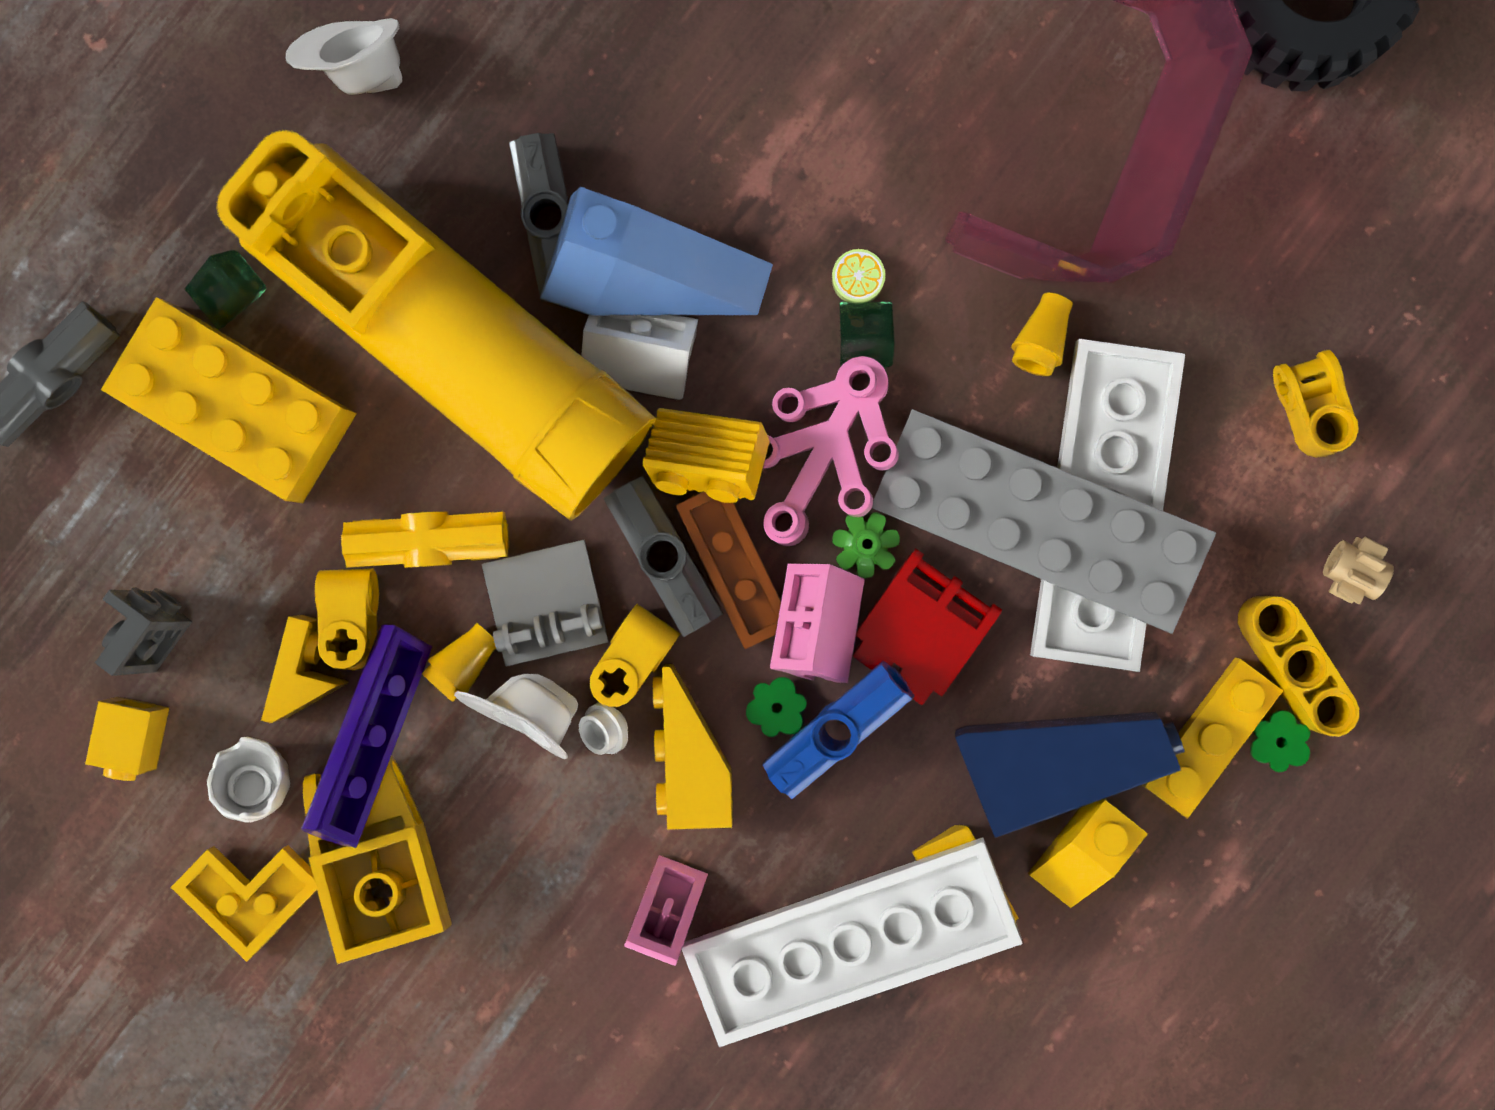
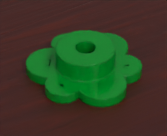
M778 677L770 685L759 683L755 686L753 691L755 699L748 703L746 717L751 723L761 725L763 734L768 737L776 736L779 731L791 735L797 733L802 727L803 720L800 712L806 708L807 702L803 695L795 693V685L791 679ZM774 703L782 705V709L779 712L773 711L772 705Z
M1285 710L1276 711L1270 716L1269 722L1261 720L1255 728L1254 734L1257 738L1251 743L1250 753L1256 761L1269 763L1273 771L1280 773L1286 771L1289 764L1292 766H1302L1309 760L1310 749L1305 742L1310 737V730L1306 725L1297 724L1292 713ZM1279 737H1281L1282 743L1281 745L1277 746L1276 741Z

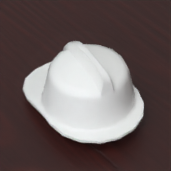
M389 18L377 21L335 22L317 27L301 35L291 43L286 51V61L293 68L322 70L340 90L348 95L376 93L397 88L402 83V74L399 69L400 55L393 37L399 30V22Z
M539 674L514 676L486 700L465 692H455L454 696L468 707L524 733L554 755L562 759L568 758L567 753L560 747V744L577 711L578 702L576 698L550 679Z

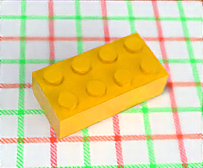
M158 297L153 301L101 388L105 393L284 501L297 503L305 501L357 414L179 306Z

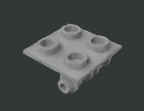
M585 540L482 564L497 631L493 632L494 643L497 651L503 654L505 666L609 642Z

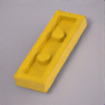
M1234 658L1178 733L1185 750L1184 753L1176 755L1181 771L1142 784V786L1188 819L1283 690L1242 659Z

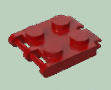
M915 548L857 628L856 636L862 641L852 654V657L870 670H873L882 661H885L889 666H892L893 663L900 667L898 673L907 682L908 687L914 694L913 700L922 706L933 691L941 697L944 695L998 619L1003 609L994 603L990 607L962 588L963 581L955 575L950 579L922 559L924 553ZM915 567L943 586V591L940 592L913 572ZM957 596L983 615L981 620L953 601V597Z

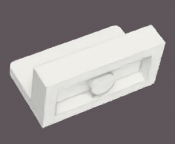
M589 315L583 330L581 356L598 369L608 373L626 390L680 400L685 392L688 364L696 338L698 319L679 315Z

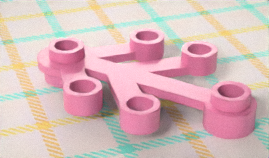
M864 356L852 358L840 367L834 381L800 392L794 388H784L775 394L772 402L773 410L785 422L799 421L803 418L806 411L838 403L829 421L776 438L767 435L773 447V452L765 460L764 469L774 467L780 459L813 449L785 501L772 505L765 514L764 530L768 537L783 546H793L800 543L806 537L809 530V520L804 511L832 460H834L842 488L838 497L841 509L852 517H862L871 510L873 497L870 491L863 485L848 433L858 413L869 440L864 449V455L868 463L877 470H888L898 461V448L888 436L879 405L888 391V375L883 366L875 359ZM859 374H867L870 376L869 386L861 391L854 390L852 388L853 379ZM788 397H796L798 399L797 409L790 414L783 413L781 409L782 402ZM881 444L890 446L891 454L886 461H874L872 453L876 446ZM854 491H861L865 495L864 504L858 509H850L847 506V498ZM783 513L791 514L793 519L792 526L787 531H778L775 525L777 517Z

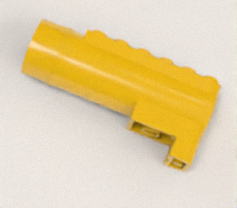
M291 131L274 132L262 140L221 190L217 202L219 217L222 223L239 237L240 245L489 452L514 475V479L570 521L578 517L604 491L637 451L652 429L656 418L608 373L598 369L573 350L327 144H310L302 136Z

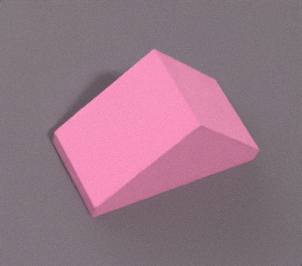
M659 855L624 946L676 966L708 874Z

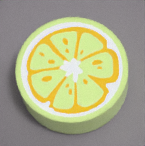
M864 249L850 250L841 255L836 261L832 272V285L836 294L845 302L855 305L866 304L874 300L881 292L885 282L883 263L874 253Z

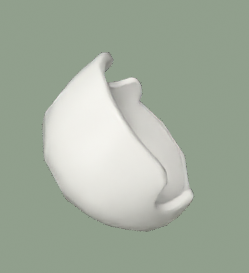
M241 737L237 744L216 754L213 768L210 770L207 779L209 800L226 818L242 822H254L264 819L282 805L290 788L288 764L269 742L252 737Z

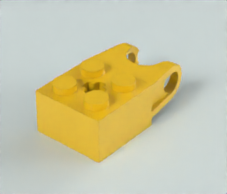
M391 755L357 848L339 845L308 834L311 855L308 859L337 964L442 933L452 925L424 822L395 758ZM312 773L304 777L303 800L305 816L318 787L321 774ZM376 878L382 879L384 884L391 886L393 895L388 897L389 905L385 904L383 898H373L371 894V888L379 885Z

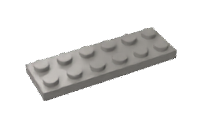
M911 410L897 443L899 451L898 461L892 468L886 470L873 500V509L1173 634L1216 532L916 410Z

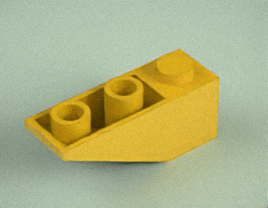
M665 664L662 667V676L653 677L654 709L663 708L664 730H655L654 734L655 761L665 762L666 783L656 784L657 815H667V830L732 828L731 765L673 664Z

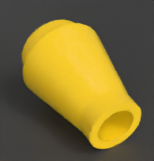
M1050 292L1042 295L1039 305L1011 345L1014 351L1012 362L1018 368L1034 375L1050 376L1054 368L1062 364L1068 319L1073 303L1068 298Z
M476 623L468 632L427 660L430 665L421 674L450 701L454 702L456 699L454 696L455 692H469L492 652L496 649L494 637Z

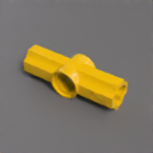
M445 511L401 514V519H369L343 522V532L341 535L342 555L345 559L346 568L404 564V568L452 565L454 560L471 559L472 561L508 557L509 530L506 513L488 512L448 515V512Z

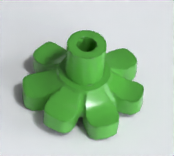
M874 512L870 515L868 521L865 522L863 517L846 516L845 522L849 530H835L832 536V543L835 546L844 548L836 558L837 564L843 570H847L856 564L857 575L861 578H871L874 575L875 564L883 570L891 568L895 563V557L888 551V548L897 547L900 538L896 530L883 531L886 517ZM865 539H868L871 543L869 549H865L862 546V542Z

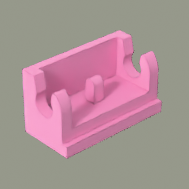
M788 564L770 668L814 680L815 676L837 683H848L865 579L831 564Z

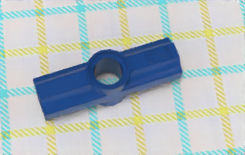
M882 661L840 698L826 705L814 720L763 762L762 766L766 770L769 780L781 793L793 799L836 762L850 756L860 742L914 698V694L908 687L907 682L895 668ZM829 720L842 721L848 726L851 737L840 741L833 739L825 730V722Z

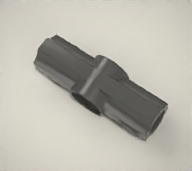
M535 133L520 136L518 139L509 142L522 205L521 219L527 230L540 296L569 203L554 133ZM547 206L559 208L561 210V220L555 228L551 230L536 228L535 217L542 208Z
M82 301L44 339H37L28 343L9 361L7 365L9 374L0 382L1 446L9 447L45 410L59 407L70 399L82 384L83 378L80 375L120 337L116 327L90 304Z
M644 476L628 482L603 498L637 556L641 569L651 580L683 637L724 614L689 555L686 544L678 536ZM661 541L672 543L678 552V561L675 567L667 572L656 570L651 565L649 559L652 547Z

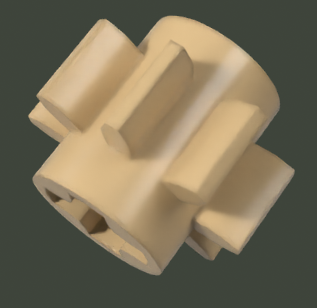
M1356 537L1353 544L1344 540L1340 541L1330 553L1323 569V575L1334 581L1329 589V593L1351 604L1353 602L1360 604L1364 596L1371 600L1379 598L1390 583L1394 572V566L1382 560L1388 548L1367 537L1363 539Z

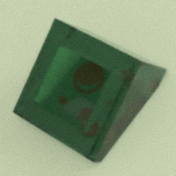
M229 250L209 256L186 286L185 291L213 325L220 329L257 300L267 287L236 250Z
M839 302L840 365L842 366L852 358L864 356L875 359L883 367L892 366L895 345L892 302Z

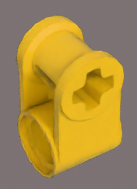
M1324 350L1318 352L1316 359L1291 367L1287 364H1280L1274 367L1273 379L1280 402L1285 408L1295 442L1299 449L1308 456L1319 458L1335 454L1350 447L1357 438L1359 431L1358 420L1352 409L1345 388L1342 368L1335 354L1331 350ZM1309 378H1315V379H1316V380H1314V381H1311V382H1308V383H1305V384L1301 382V381L1306 380V379H1309ZM1320 418L1328 420L1335 429V438L1332 444L1325 443L1317 434L1316 426Z
M374 568L320 570L315 580V603L318 612L317 646L319 655L332 668L363 669L377 635L379 584ZM349 638L357 640V650H351L348 653L340 652V642H346Z
M637 603L610 641L611 645L591 674L590 689L593 696L599 703L608 707H619L627 704L637 694L650 673L655 672L681 633ZM621 668L627 673L623 682L629 686L626 694L618 690L611 696L604 691L607 681L602 678L604 671L614 673Z

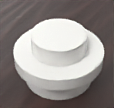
M596 703L587 709L585 716L579 722L581 739L586 747L595 754H615L627 745L628 726L626 719L614 707Z

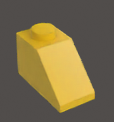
M1105 799L1098 800L1078 809L1028 874L1072 908L1112 879L1148 833Z

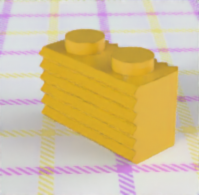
M659 408L654 427L651 429L646 456L643 458V467L653 484L659 490L668 494L684 495L687 490H695L699 493L704 491L712 499L724 503H735L738 501V498L753 500L756 496L770 440L762 422Z

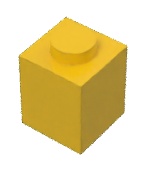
M122 697L98 701L85 764L104 768L103 776L123 781H134L137 775L157 769L169 707Z

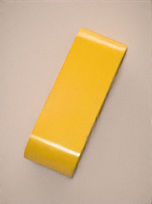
M1255 596L1242 604L1238 612L1239 628L1274 684L1283 690L1281 695L1301 724L1306 725L1309 730L1327 736L1340 737L1349 733L1356 726L1359 719L1358 703L1298 608L1290 600L1276 596ZM1272 606L1277 612L1278 624L1271 633L1265 634L1260 628L1259 616L1265 607ZM1301 651L1307 660V668L1299 678L1294 679L1289 673L1288 662L1294 653ZM1330 696L1335 703V713L1330 721L1322 724L1318 718L1317 709L1320 702Z

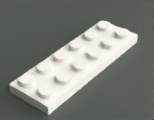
M1085 339L1075 341L1057 468L1163 511L1185 354ZM1041 579L1030 656L1140 672L1147 623Z
M982 837L684 942L682 952L718 1046L722 1047L1023 943L987 845Z

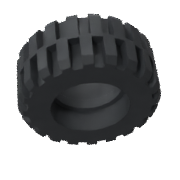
M1211 0L1203 15L1207 28L1218 27L1221 33L1215 41L1217 47L1223 55L1232 50L1240 59L1235 67L1245 75H1248L1255 69L1263 74L1261 78L1262 84L1277 88L1284 80L1290 81L1289 88L1291 91H1309L1317 83L1322 89L1339 85L1348 76L1353 78L1365 70L1402 38V32L1413 23L1420 7L1416 2L1418 0H1353L1352 10L1348 17L1339 21L1322 22L1311 20L1295 13L1282 0Z

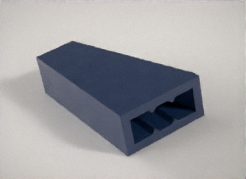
M1156 712L968 725L956 729L955 733L959 749L995 838L1181 771L1176 755L1185 752L1173 721L1163 725L1161 718Z

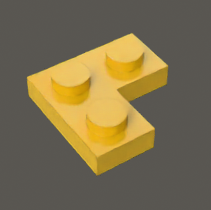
M289 845L282 848L251 881L213 846L207 849L170 887L246 962L317 891L311 867Z

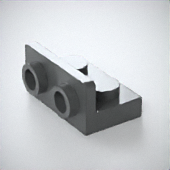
M135 587L131 590L109 589L103 600L127 619L115 624L106 634L102 641V646L105 649L95 664L111 676L157 672L193 621L179 612L182 605L177 599L158 588H154L153 591H143Z

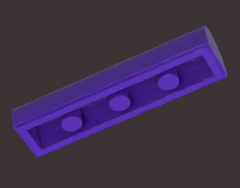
M395 625L380 626L301 830L339 845L357 848L422 676L421 673L424 671L433 646Z

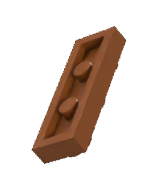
M702 492L675 505L744 649L776 635L781 601L734 503L714 500L706 492Z

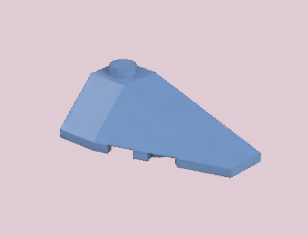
M580 187L570 197L540 299L590 316L758 315L773 264L634 205Z

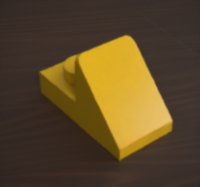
M306 615L288 616L261 721L274 723L286 719L349 683V681L310 671L311 664L316 665L321 658L317 646V618Z

